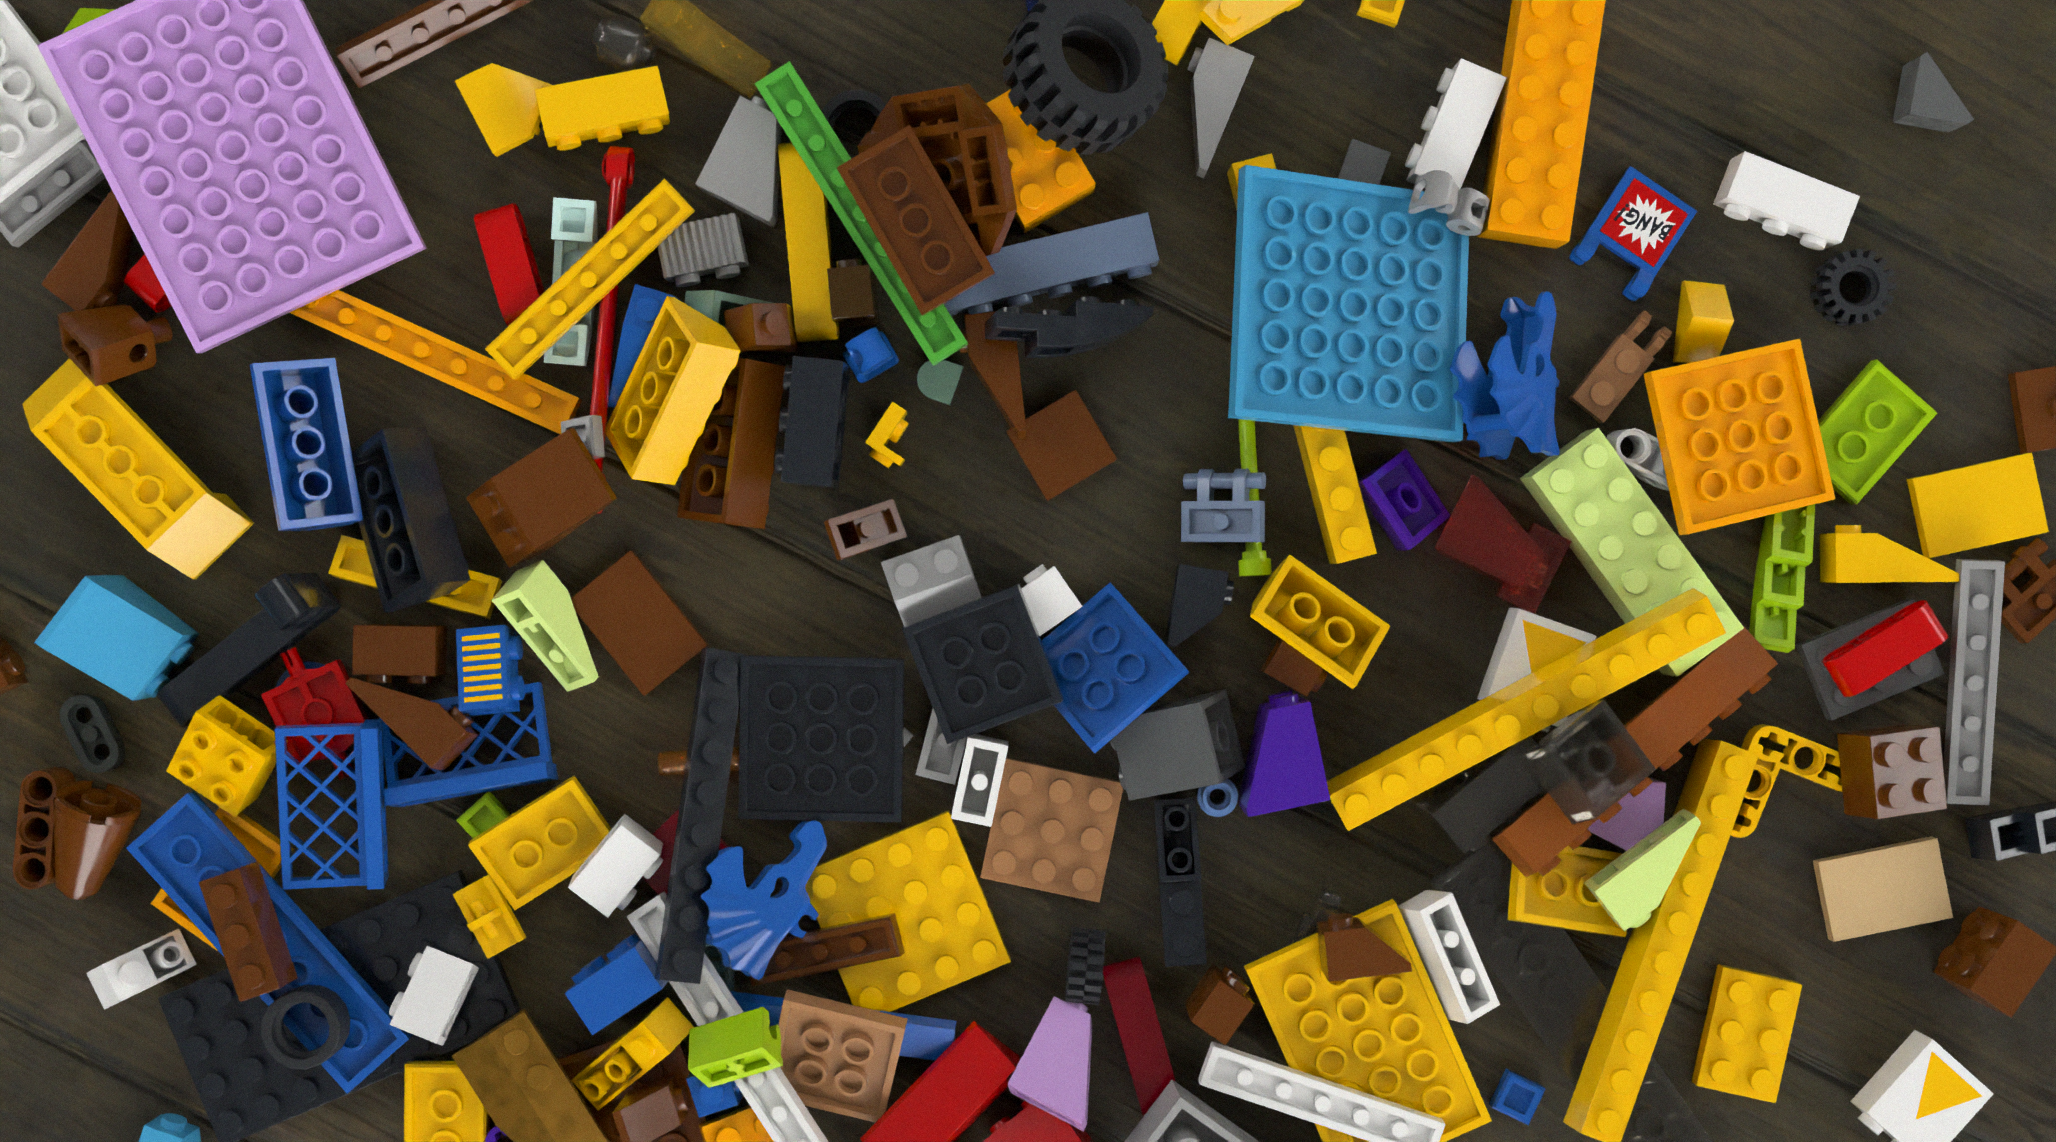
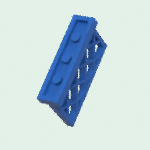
M542 683L525 684V694L532 693L534 709L525 721L512 712L494 714L485 728L474 721L471 726L479 731L480 735L467 752L464 750L460 754L463 757L453 771L444 772L430 768L404 741L395 736L393 730L382 720L383 749L388 789H383L385 806L405 807L558 780L556 764L552 763ZM458 696L431 701L451 708L455 705L459 706ZM504 714L521 726L507 745L491 734V731ZM534 720H536L537 731L531 727ZM526 731L538 738L540 756L524 758L513 750ZM486 738L503 749L495 762L484 765L473 757ZM395 743L400 746L397 752L395 749ZM408 752L423 764L412 778L399 780L397 764L405 753ZM509 754L517 759L504 762ZM469 761L477 766L465 768ZM429 768L436 773L425 775Z
M367 719L364 723L276 726L275 745L283 889L367 885V890L384 889L389 877L386 806L383 791L385 789L382 719ZM354 734V751L344 761L325 745L334 735ZM314 735H327V736H326L322 741H320V740H319L317 737H315ZM286 736H303L315 748L299 762L287 751ZM319 750L338 766L324 781L305 767ZM354 757H355V770L348 765V763H349ZM287 762L294 767L289 774ZM341 770L356 781V790L346 800L328 786ZM298 772L317 787L303 802L289 792L288 782ZM321 791L339 805L326 821L307 807ZM355 798L357 801V810L350 805V803ZM289 802H290L294 807H296V809H295L291 814H290ZM343 810L351 815L358 824V830L348 840L329 825ZM300 812L319 827L305 842L291 832L290 822ZM323 831L341 845L327 861L309 847ZM357 838L359 850L352 845ZM291 842L296 847H298V849L293 854L291 849ZM347 850L359 861L360 874L343 875L331 864ZM302 852L320 866L311 877H293L292 862ZM324 871H326V872L329 873L331 876H320V875H321Z

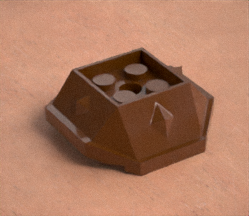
M969 83L891 97L879 114L871 131L867 132L858 144L859 154L910 125L985 256L999 253L1016 214L1017 204L1011 176L1013 163L1008 157L1003 125L998 116L992 112Z

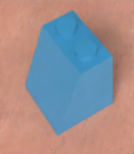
M92 575L84 576L34 643L134 701L157 696V693L170 682L167 676L175 665L182 664L192 654L195 648L192 643L199 633L125 576Z

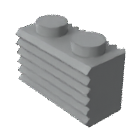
M735 213L682 223L658 246L664 279L668 282H676V287L701 283L700 276L714 273L717 279L735 277L741 274L740 268L749 266L740 219Z

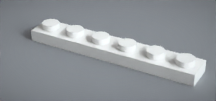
M1213 1041L1210 1044L1198 1077L1199 1084L1369 1142H1439L1446 1125L1442 1118Z

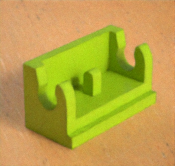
M760 1007L691 1028L689 1031L688 1070L708 1088L781 1067L783 1066V1058L781 1057L779 1025L776 1024L769 1027V1012L764 1007Z

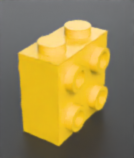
M218 695L195 712L166 772L215 803L219 808L236 817L259 797L276 765L275 732Z

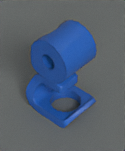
M877 327L863 332L845 344L847 350L843 352V356L860 383L871 380L899 362V358L882 331L879 332Z

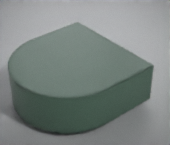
M946 360L939 362L935 366L930 361H927L918 371V387L929 399L951 406L964 367Z

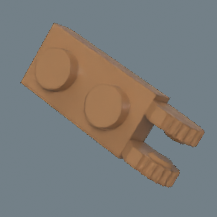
M1645 310L1636 317L1623 334L1616 337L1569 397L1572 402L1599 423H1604L1653 362L1655 359L1653 356L1663 347L1672 334V331L1664 326L1654 333L1644 349L1634 343L1633 340L1649 325L1652 315Z

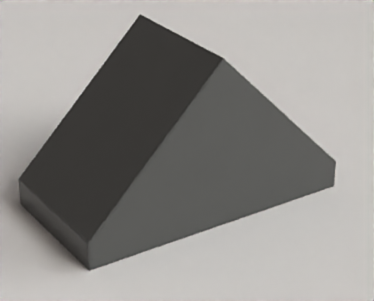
M1928 52L1903 66L1893 123L1949 133L1974 120Z

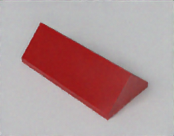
M973 1021L860 1138L861 1142H955L1008 1088L1007 1084L1021 1057Z

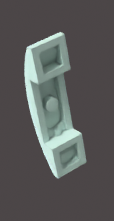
M553 197L551 239L555 240L552 284L598 242L596 201ZM595 306L544 353V363L587 365Z

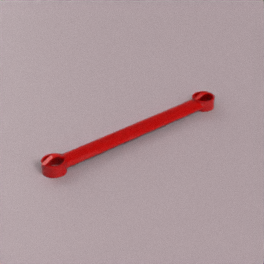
M610 146L604 154L602 174L608 187H610L606 233L625 216L627 189L632 187L635 173L633 148ZM619 283L600 300L590 415L602 416L604 449ZM604 457L594 459L601 472L603 471Z

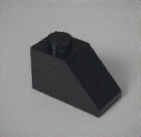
M1177 564L1165 645L1176 647L1223 612L1224 604H1231L1234 581L1228 580L1229 572Z

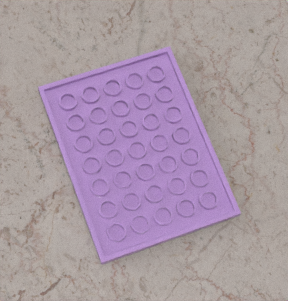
M135 0L37 45L196 353H204L427 249L303 0Z

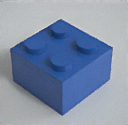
M636 933L625 938L613 950L607 953L608 960L605 961L602 955H600L571 977L575 984L565 992V995L592 1035L662 990L669 982L655 979L657 962Z

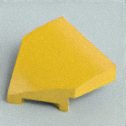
M493 63L455 80L488 146L496 157L529 141L534 135L539 136L541 117L534 89L552 86L551 84Z

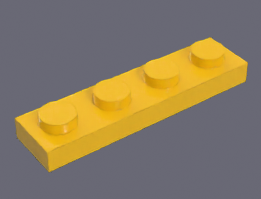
M341 535L328 574L333 577L377 588L364 541ZM468 570L470 581L448 595L426 602L490 619L495 605L492 599L499 592L502 580L494 576Z

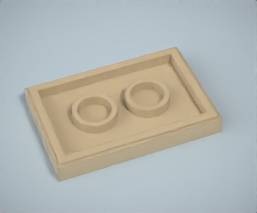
M1930 836L1813 860L1827 936L1833 942L1953 918L1938 838Z

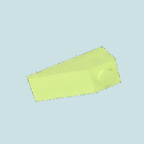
M544 560L515 571L494 596L492 602L567 692L595 682L599 676L566 587Z
M1684 808L1584 882L1611 919L1624 931L1630 927L1636 928L1644 924L1651 917V911L1659 906L1701 824L1697 816Z

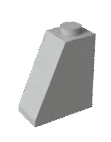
M742 96L739 97L695 184L702 192L774 228L778 221L780 176L778 144L781 143L782 127L765 100L756 96L753 97L752 101Z

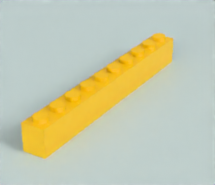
M1272 153L1231 164L1227 175L1236 210L1239 169L1245 165L1276 169ZM1293 425L1329 564H1339L1377 554L1345 431Z
M1692 588L1327 781L1331 802L1346 829L1350 831L1720 637L1726 631L1708 597Z
M1702 739L1699 743L1674 815L1684 808L1697 816L1701 824L1659 906L1651 911V917L1644 924L1632 929L1563 1121L1581 1134L1602 1142H1621L1759 757L1757 754L1722 740Z

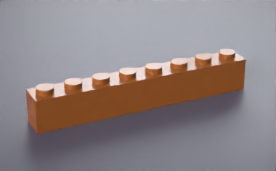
M1744 627L1736 635L1697 662L1495 835L1492 840L1525 878L1537 872L1543 877L1562 861L1557 854L1568 845L1572 850L1576 849L1592 835L1588 828L1599 819L1604 824L1623 808L1618 803L1623 797L1630 793L1634 798L1653 782L1648 777L1653 771L1660 767L1664 772L1683 756L1678 751L1683 745L1689 741L1694 746L1712 731L1708 725L1717 716L1724 720L1742 705L1738 700L1742 694L1748 690L1753 695L1771 680L1767 673L1778 663Z

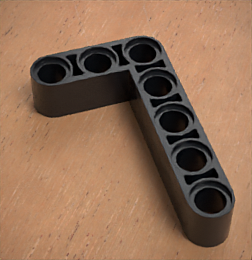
M317 573L283 574L265 584L254 596L264 609L157 693L158 698L182 728L189 726L197 710L218 695L227 699L277 660L281 653L287 652V650L295 646L340 610L342 605Z

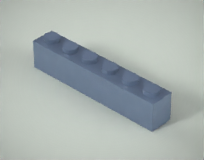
M1148 212L1001 247L999 253L986 256L995 275L948 301L944 306L952 318V315L969 312V314L993 312L992 306L1008 302L1009 307H1020L1033 302L1032 296L1048 293L1049 298L1065 296L1073 293L1072 286L1085 283L1088 284L1089 289L1103 287L1112 283L1111 277L1126 273L1128 279L1152 274L1151 267L1158 265L1159 256Z

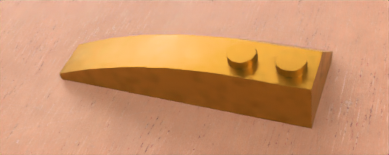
M525 1008L452 1055L495 1125L513 1142H610Z

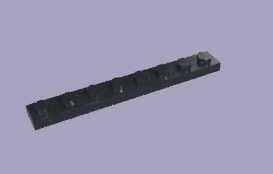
M713 648L702 649L655 979L694 984H700L708 931L707 920L709 917L708 906L701 899V894L711 886L712 879L706 871V867L718 856L740 700L741 656L746 654Z

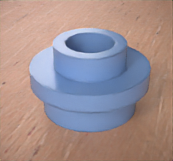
M1226 779L1220 784L1199 787L1197 801L1206 814L1222 817L1232 812L1238 801V792L1235 785L1229 779ZM1214 789H1222L1224 791V799L1219 803H1214L1210 800V793Z

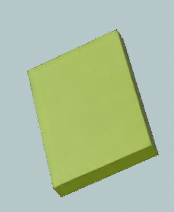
M1877 359L1871 360L1818 420L1833 489L1851 505H1857L1937 414L1932 407Z

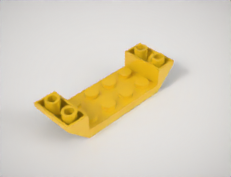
M70 358L22 404L31 432L147 551L191 579H197L254 524L227 494L213 493L107 383L95 386Z

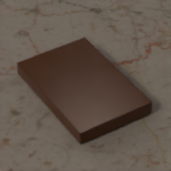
M630 550L571 598L576 613L643 696L648 695L699 654L702 649L709 646L708 642L634 550Z

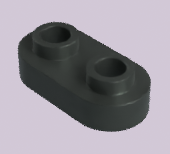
M90 694L78 695L66 700L60 710V722L81 765L93 773L111 771L120 766L125 758L126 749L104 702L97 696ZM85 708H88L92 713V718L89 722L83 716ZM103 744L107 745L110 750L107 758L101 753Z

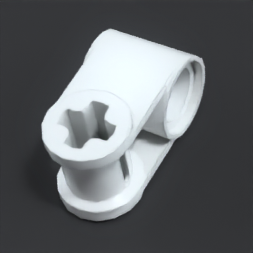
M1636 428L1617 430L1607 435L1606 439L1632 474L1654 487L1669 491L1658 438ZM1625 437L1629 438L1633 444L1632 454L1628 458L1622 454L1620 448L1621 442Z

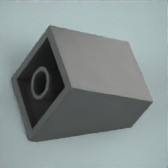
M1226 689L1147 708L1110 740L1112 748L1117 751L1120 762V784L1127 791L1129 800L1220 784L1245 768Z

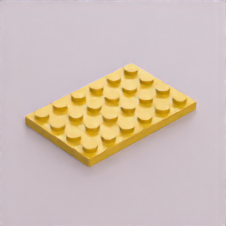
M1393 899L1353 917H1358L1400 950L1411 963L1412 972L1329 982L1321 970L1318 933L1244 965L1290 1068L1442 1118L1446 1125L1439 1142H1447L1492 1121L1400 910ZM1314 1123L1322 1142H1369Z

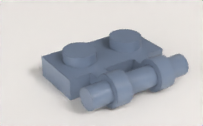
M1247 468L1235 469L1234 473H1215L1213 469H1200L1198 473L1184 474V489H1197V501L1181 502V542H1265V501H1249L1251 489H1265L1266 475L1264 472L1251 473ZM1215 489H1233L1232 501H1214Z

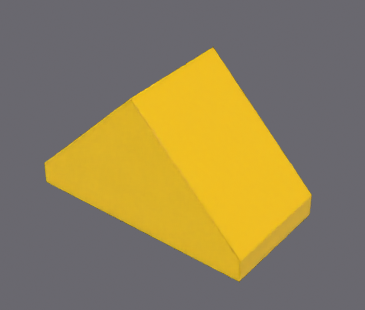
M1694 281L1681 282L1673 362L1691 363L1720 356L1734 322L1725 285Z

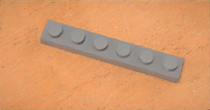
M1956 559L1955 572L1959 573V582H1955L1943 763L1947 804L1989 805L2005 570V561Z

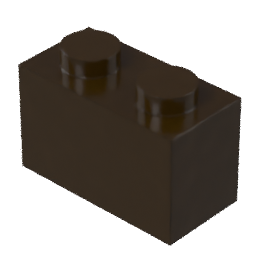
M847 259L837 261V268H828L832 320L839 328L880 325L876 278L869 265H862L860 259Z

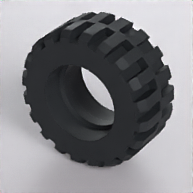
M1039 0L1015 27L1007 39L1008 45L1003 52L1002 61L1003 65L1006 66L1002 71L1004 84L1011 88L1008 97L1013 107H1019L1022 112L1020 118L1027 126L1031 124L1038 130L1037 136L1044 141L1049 139L1055 141L1056 147L1066 151L1076 148V153L1091 155L1094 151L1105 153L1111 151L1116 146L1122 145L1159 109V103L1164 100L1167 91V83L1165 81L1168 80V64L1163 62L1166 53L1163 43L1157 42L1155 38L1157 35L1155 27L1151 22L1146 23L1141 17L1143 12L1136 5L1131 7L1124 0ZM1062 46L1082 52L1098 66L1105 78L1108 93L1099 92L1088 87L1074 75L1064 58Z

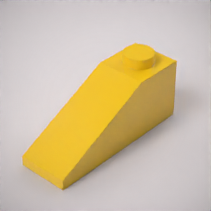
M1835 525V533L1820 534V582H1959V573L1878 533H1861V525Z

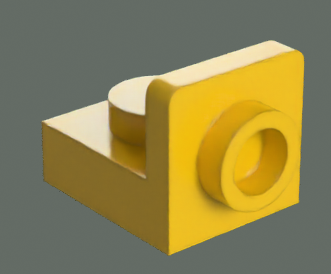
M894 402L890 404L865 442L873 448L869 456L887 468L893 462L900 467L904 463L905 459L885 446L889 440L896 444L909 425L904 420L907 411Z

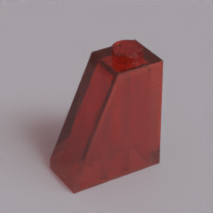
M1471 475L1435 549L1438 554L1528 596L1532 587L1540 589L1548 574L1550 567L1544 565L1547 560L1545 553L1479 477Z

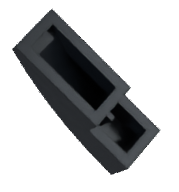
M2056 802L2011 808L1965 818L1971 858L1999 861L2026 853L2044 854L2056 850Z

